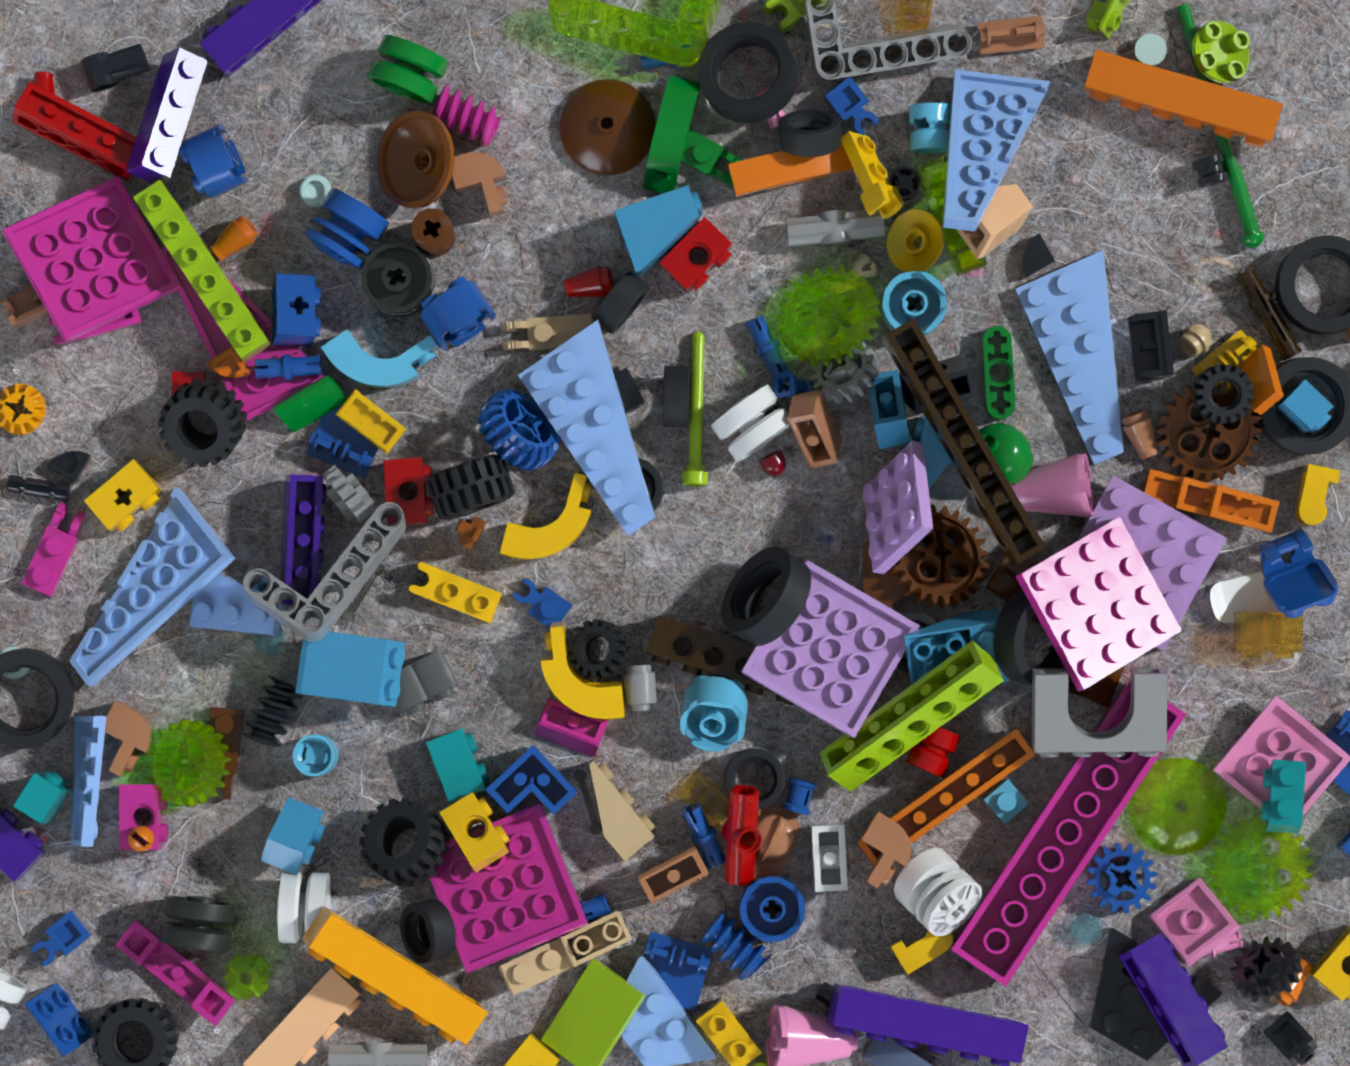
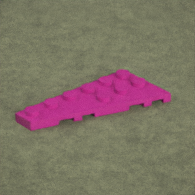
M166 246L160 249L181 284L177 290L211 359H213L232 345ZM229 279L272 344V321ZM271 345L245 363L252 374L237 379L220 377L223 383L226 384L227 391L233 389L237 393L234 397L236 401L242 400L244 406L241 411L247 414V419L244 422L246 423L272 410L275 405L326 375L322 372L321 376H293V380H285V377L260 378L256 380L255 359L284 358V355L291 354V357H307L298 347Z

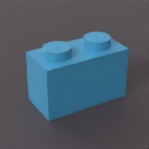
M898 370L879 373L878 377L870 379L874 386L868 387L879 449L909 444L911 437Z
M1306 379L1294 385L1276 404L1277 413L1300 435L1308 431L1314 433L1316 430H1320L1331 418L1328 412L1334 407Z
M288 797L267 838L260 861L297 875L302 864L309 865L315 851V847L312 846L313 842L319 844L326 827L321 825L325 811Z

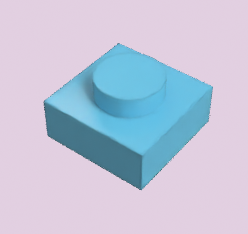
M1006 779L983 799L1004 825L1029 804L1009 779Z

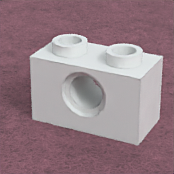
M844 824L810 825L814 891L848 890Z

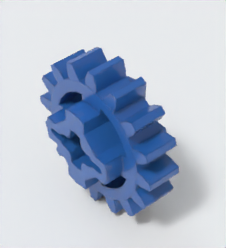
M1114 843V851L1110 852L1107 847H1102L1104 855L1102 858L1095 855L1092 856V859L1097 864L1095 867H1087L1086 870L1093 874V878L1086 880V884L1094 885L1095 889L1092 890L1090 896L1101 897L1098 903L1100 907L1110 903V912L1115 913L1118 906H1121L1123 913L1127 914L1130 909L1129 905H1133L1139 910L1141 909L1140 899L1151 900V897L1146 892L1148 889H1156L1157 886L1150 883V878L1157 876V872L1149 871L1148 867L1152 865L1153 860L1147 859L1143 861L1142 857L1145 853L1143 849L1132 853V844L1128 843L1125 850H1122L1119 843ZM1118 856L1129 857L1123 864L1114 865L1109 861ZM1139 866L1143 875L1142 885L1136 879V871ZM1110 869L1121 873L1126 870L1127 874L1125 877L1133 887L1121 883L1117 886L1115 883L1118 879ZM1101 871L1107 877V885L1104 890L1100 882ZM1129 891L1134 895L1125 900L1114 899L1120 892Z

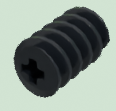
M268 675L275 684L274 686L263 685V689L269 694V697L257 698V701L264 708L252 709V713L258 718V721H247L246 724L253 732H242V735L269 747H280L282 742L276 737V734L286 735L288 732L281 723H292L293 721L286 712L297 711L298 706L292 699H303L304 695L295 693V686Z

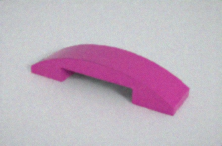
M134 920L115 946L138 965L144 966L191 1004L190 1007L211 1024L217 1026L236 1002V999L172 945L158 942L159 936L139 921Z

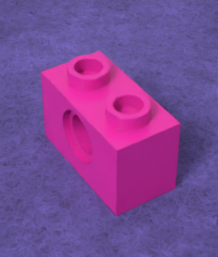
M163 784L119 785V850H133L129 846L127 838L129 832L134 827L142 826L136 819V814L142 807L149 809L152 814V820L147 827L153 831L155 842L149 850L163 849V843L168 841V824L163 823V810L168 809V792L163 791ZM136 832L134 833L133 837L143 846L148 843Z

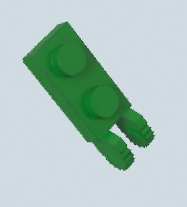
M690 128L682 163L707 177L710 175L732 187L731 176L714 168L719 158L728 164L742 160L725 151L724 147Z

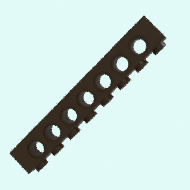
M911 319L882 336V342L1010 564H1019L1045 549V544L915 319Z

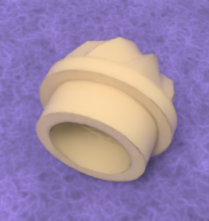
M1201 324L1188 326L1182 331V336L1179 337V344L1183 351L1191 357H1197L1199 354L1204 355L1208 352L1213 342L1212 334L1207 327Z

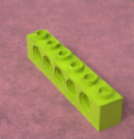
M158 180L134 196V200L239 357L246 363L271 346V342L166 185L161 180Z
M974 641L969 642L868 716L854 739L844 734L819 752L828 776L849 792H852L1004 680L994 658Z

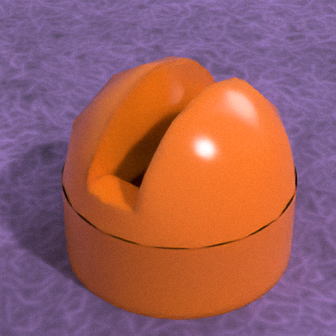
M137 826L129 832L128 844L134 851L144 852L154 845L155 835L149 827ZM135 832L148 842L145 846L133 837Z

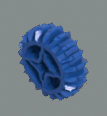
M506 388L503 391L492 394L482 405L479 411L480 416L477 419L481 425L479 431L485 435L483 441L489 443L492 447L491 452H496L500 456V461L505 459L510 467L517 465L521 471L527 469L532 472L537 468L540 469L542 466H545L556 454V451L559 449L558 443L561 439L536 401L530 399L528 393L522 395L517 389L511 391Z

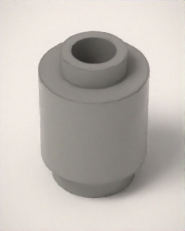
M651 665L626 666V675H623L625 706L631 705L632 712L651 710V704L657 703L655 672L652 673Z

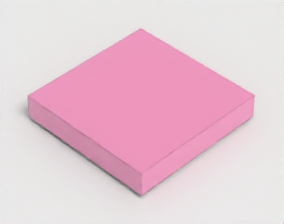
M1200 877L1148 915V918L1158 931L1172 943L1175 952L1188 968L1240 929L1238 923Z

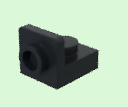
M1288 1011L1263 1031L1265 1036L1283 1054L1291 1066L1306 1064L1314 1057L1315 1050L1318 1048L1314 1039Z

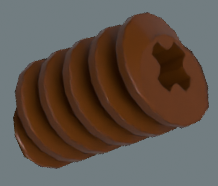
M428 208L420 211L412 222L411 233L418 248L424 254L431 257H440L447 254L453 248L456 232L450 218L444 212ZM432 228L438 231L439 234L435 238L429 233V230Z

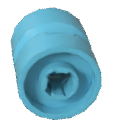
M919 103L909 106V125L914 127V131L910 133V152L917 154L948 152L949 130L946 129V126L950 124V104Z
M307 735L296 743L293 750V761L296 768L307 776H323L330 773L336 767L339 759V751L335 742L324 735Z

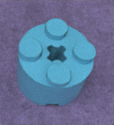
M910 271L897 275L887 285L881 299L880 311L885 324L892 331L914 318L924 336L931 334L937 329L946 314L947 298L944 287L934 276L926 272ZM916 298L919 299L920 304L918 307L921 311L916 309L912 312L907 309L909 303L906 300L914 301Z
M700 675L693 679L692 684L684 694L680 719V730L684 737L686 734L692 740V745L705 751L719 752L727 750L729 745L736 741L739 743L745 733L748 711V698L743 684L737 680H729L723 677Z

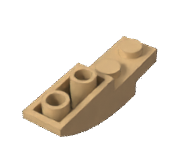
M619 910L588 923L586 926L532 949L498 966L511 996H514L632 940Z

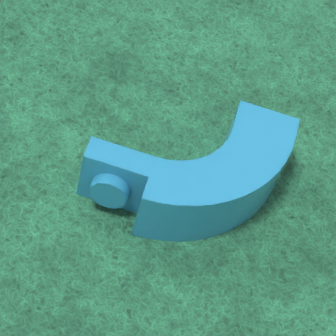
M346 329L323 345L321 349L332 364L349 379L364 386L382 389L400 387L420 378L413 366L419 363L422 367L436 358L437 355L434 352L439 347L431 335H429L397 357L388 359L376 358L363 351L349 330Z

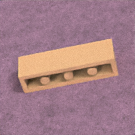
M332 967L250 1055L243 1065L295 1066L299 1061L305 1065L318 1051L313 1047L321 1037L327 1041L340 1027L336 1023L343 1013L349 1017L362 1003L358 999L362 991Z

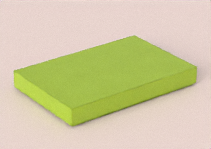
M592 959L541 1041L575 1066H602L646 995L600 961Z

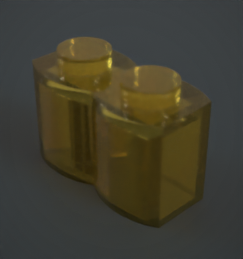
M1234 612V651L1242 652V658H1262V652H1274V659H1294V653L1303 652V614L1297 618H1288L1281 612Z

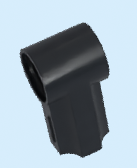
M141 43L112 53L100 52L92 54L81 60L90 92L110 89L116 86L118 81L150 71Z

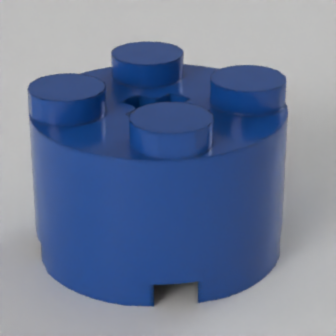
M221 124L185 139L184 145L179 148V153L186 165L190 163L195 175L191 176L195 189L199 194L204 193L206 197L209 196L211 199L248 182V178L241 176L246 173V170L232 139L226 142L221 135L227 132Z
M464 276L452 281L448 286L449 289L441 295L433 294L421 303L424 310L420 318L442 350H448L447 344L453 343L455 347H458L471 340L486 328L483 322L488 317L493 321L496 313L475 282L467 281Z
M767 875L757 878L746 887L740 899L739 911L745 928L753 936L766 942H780L791 937L800 928L805 917V902L799 889L790 880L781 876ZM768 900H774L776 905H781V910L776 911V917H770L768 912H763V907L769 904Z

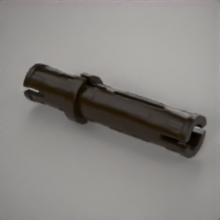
M1253 267L1237 276L1236 279L1240 282L1250 300L1248 305L1251 309L1254 308L1268 334L1281 353L1283 360L1286 361L1302 351L1301 348H1299L1271 299L1274 297L1271 291L1267 292L1255 272V268Z

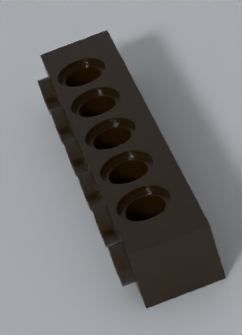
M658 615L647 650L648 654L653 655L651 661L669 667L671 661L684 664L682 671L700 676L703 670L715 674L714 677L737 680L746 684L744 690L763 696L764 690L773 692L751 678L738 674L735 669L736 661L741 657L750 658L756 646ZM678 638H687L692 643V651L687 656H679L674 652L673 644ZM711 647H716L723 653V660L717 666H710L704 660L705 651ZM776 694L775 700L794 705L792 702Z

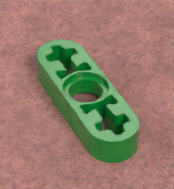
M993 326L982 337L985 409L992 419L1005 420L1015 410L1012 338L1009 331L1004 327ZM995 332L999 333L1000 338H1005L1006 342L1000 345V355L1007 354V360L1003 358L988 360V355H995L994 345L988 344V339H991ZM1001 364L1007 369L1008 376L1005 381L995 382L990 378L989 370L993 365ZM1009 386V392H1002V400L1009 403V408H1005L1003 414H998V410L991 406V403L997 401V391L990 393V387L1003 388Z

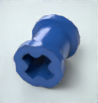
M790 371L780 372L773 381V392L776 397L782 400L788 398L791 401L792 396L814 391L810 380L805 378L798 379Z
M790 776L789 782H791L787 801L783 803L782 808L809 815L810 810L808 806L814 789H817L818 784Z

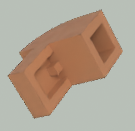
M469 152L454 156L452 177L457 193L482 187L491 217L502 215L503 210L501 206L506 205L507 201L502 185L496 187L495 183L505 181L507 178L499 162L493 157L480 152Z
M114 701L106 716L105 733L123 742L108 771L118 776H125L126 772H133L139 761L140 756L136 754L138 749L145 753H151L154 745V731L150 721L143 713L121 701Z
M876 811L860 839L882 852L865 879L866 882L878 889L881 883L886 886L896 871L892 867L894 861L907 867L911 856V844L907 833L898 823Z

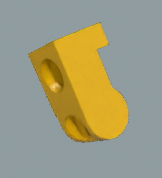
M1313 464L1304 466L1295 508V516L1300 524L1314 526L1325 520L1327 515L1325 498L1328 484L1335 485L1338 483L1340 470Z
M926 929L923 936L906 946L901 939L889 946L908 975L951 948L953 935L949 933L944 936H934Z

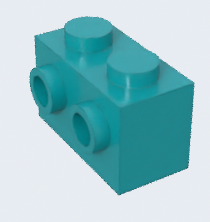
M1273 759L1270 768H1264L1263 788H1268L1267 801L1262 800L1261 820H1266L1265 831L1298 834L1301 830L1306 762Z

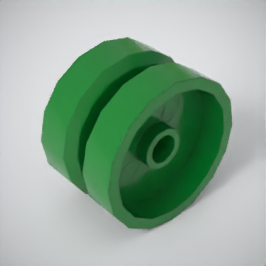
M388 34L383 35L378 52L387 61H372L366 76L367 79L395 95L418 103L432 105L438 89L427 78H443L449 65L448 60L411 41Z

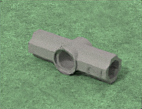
M878 209L871 216L866 210L855 212L832 210L821 212L818 216L785 220L788 247L816 244L839 246L849 244L853 240L885 237L884 218Z
M365 1041L364 1044H329L328 1066H428V1045L422 1043L393 1044L392 1041Z

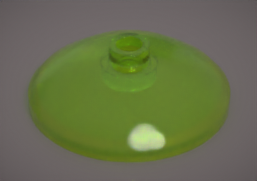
M1167 758L1155 762L1128 803L1131 823L1139 837L1150 847L1173 855L1193 853L1207 846L1221 830L1226 816L1225 793L1218 778L1203 764L1187 758ZM1179 800L1184 801L1186 804V809L1182 813H1178L1175 810V803Z

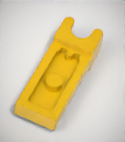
M851 131L847 132L841 137V142L864 191L860 195L863 205L870 216L878 209L881 216L887 219L904 206L898 188L889 184L887 179L888 173L876 155L874 142L866 135Z
M419 561L417 567L420 571L427 574L428 583L422 587L410 585L408 592L491 624L502 593Z

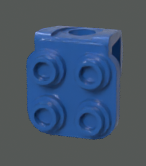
M1303 529L1260 544L1261 568L1265 579L1263 581L1265 591L1276 609L1288 618H1297L1303 614L1305 609L1315 605L1325 607L1332 604L1339 590L1336 579L1325 562L1314 558L1311 550L1315 548ZM1293 550L1292 554L1289 556L1290 560L1284 562L1281 558V554Z

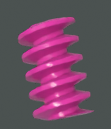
M446 84L437 99L433 114L435 113V116L442 122L447 118V129L449 130L454 129L459 124L458 133L462 136L470 130V139L472 141L477 140L482 135L481 144L485 147L488 146L494 139L505 112L499 118L496 117V106L485 112V101L483 100L476 107L472 106L473 95L470 94L462 101V90L458 89L451 96L449 95L450 84Z

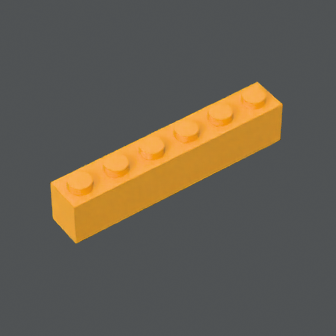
M323 906L302 937V940L309 947L307 953L315 959L324 962L327 958L335 963L333 968L338 973L348 979L353 974L362 980L360 985L374 995L378 991L387 995L386 1001L400 1011H403L405 1007L414 1012L412 1017L426 1027H429L431 1023L440 1028L438 1034L451 1043H455L458 1039L467 1045L488 1014V1011L479 1002Z

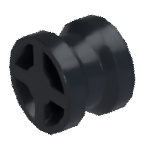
M1223 154L1208 156L1192 162L1193 170L1198 172L1199 179L1197 184L1199 188L1219 184L1230 179L1228 172L1224 171L1222 166L1224 161Z
M907 166L895 169L888 180L891 186L898 188L903 202L913 199L921 185L918 172Z

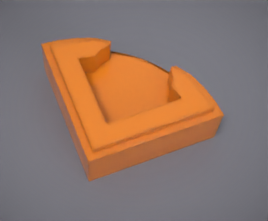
M233 346L206 363L212 371L225 378L237 379L252 374Z

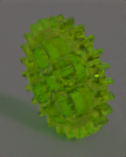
M829 265L825 274H822L818 268H815V277L810 278L804 273L803 284L794 281L792 283L796 289L794 293L784 292L789 301L778 304L784 313L776 315L777 320L781 324L777 327V330L782 336L780 339L784 345L788 347L793 356L797 355L802 362L809 358L813 366L817 365L820 358L826 367L829 366L831 358H835L839 364H842V355L847 354L851 359L854 358L852 349L855 347L862 351L865 349L861 341L863 339L872 341L873 337L869 333V329H878L879 326L874 319L881 316L877 309L880 302L875 296L876 292L864 276L859 277L854 269L847 273L844 266H840L837 273H835L831 265ZM829 293L825 298L820 299L822 295ZM810 304V305H812V306H815L817 309L812 308V307H809V306H806V305ZM854 306L852 310L845 312L849 307ZM811 320L809 324L802 326L806 321ZM840 323H842V324L844 323V324H846V325H849L850 327L847 328V327L841 325ZM837 332L834 337L828 338L832 333Z
M1256 813L1253 814L1252 823H1247L1243 816L1240 817V827L1238 828L1232 823H1228L1230 834L1227 835L1219 832L1218 836L1223 843H1212L1211 848L1218 855L1208 856V861L1216 864V866L1209 868L1207 872L1209 875L1217 876L1210 885L1211 887L1222 888L1218 892L1217 898L1222 899L1227 896L1229 899L1226 908L1228 909L1235 904L1239 905V916L1246 909L1250 910V916L1253 920L1256 917L1257 911H1262L1265 920H1268L1270 910H1274L1276 915L1281 917V907L1283 905L1292 911V899L1300 902L1303 901L1299 890H1310V885L1303 880L1313 878L1314 876L1313 872L1305 869V867L1314 864L1312 858H1304V855L1308 854L1311 848L1310 846L1300 847L1299 845L1304 840V835L1300 834L1293 837V833L1265 831L1266 820L1259 822ZM1268 838L1275 839L1279 843L1278 850L1270 854L1264 852L1260 846L1263 840ZM1249 840L1254 841L1261 862L1269 864L1266 866V875L1273 888L1272 893L1267 892L1260 871L1258 869L1253 870L1255 858L1248 845ZM1235 850H1243L1248 854L1249 858L1246 863L1237 865L1231 861V853ZM1281 868L1288 870L1291 874L1290 880L1282 884L1277 883L1272 877L1273 873ZM1247 880H1255L1261 888L1258 893L1249 895L1243 891L1242 885Z

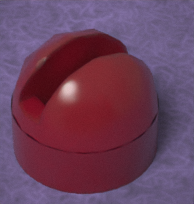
M782 450L774 451L758 460L762 470L770 476H779L786 468V459Z

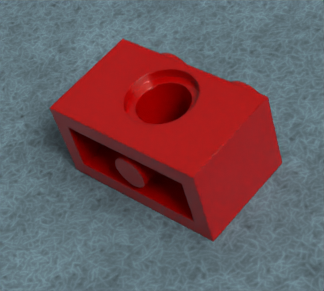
M704 217L659 262V266L686 293L692 288L698 291L710 278L706 273L714 265L720 268L732 256L729 252L732 248V243ZM693 250H703L707 254V261L702 265L691 263L689 254Z
M422 457L383 460L386 502L396 503L402 508L406 525L428 524V516H434L433 501L431 497H427L426 481L432 476L431 465H425V460ZM407 483H413L418 488L417 496L410 501H406L401 497V488ZM391 515L387 516V525H395L399 518Z

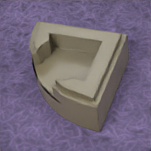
M844 248L847 280L880 277L877 265L866 253L857 248Z

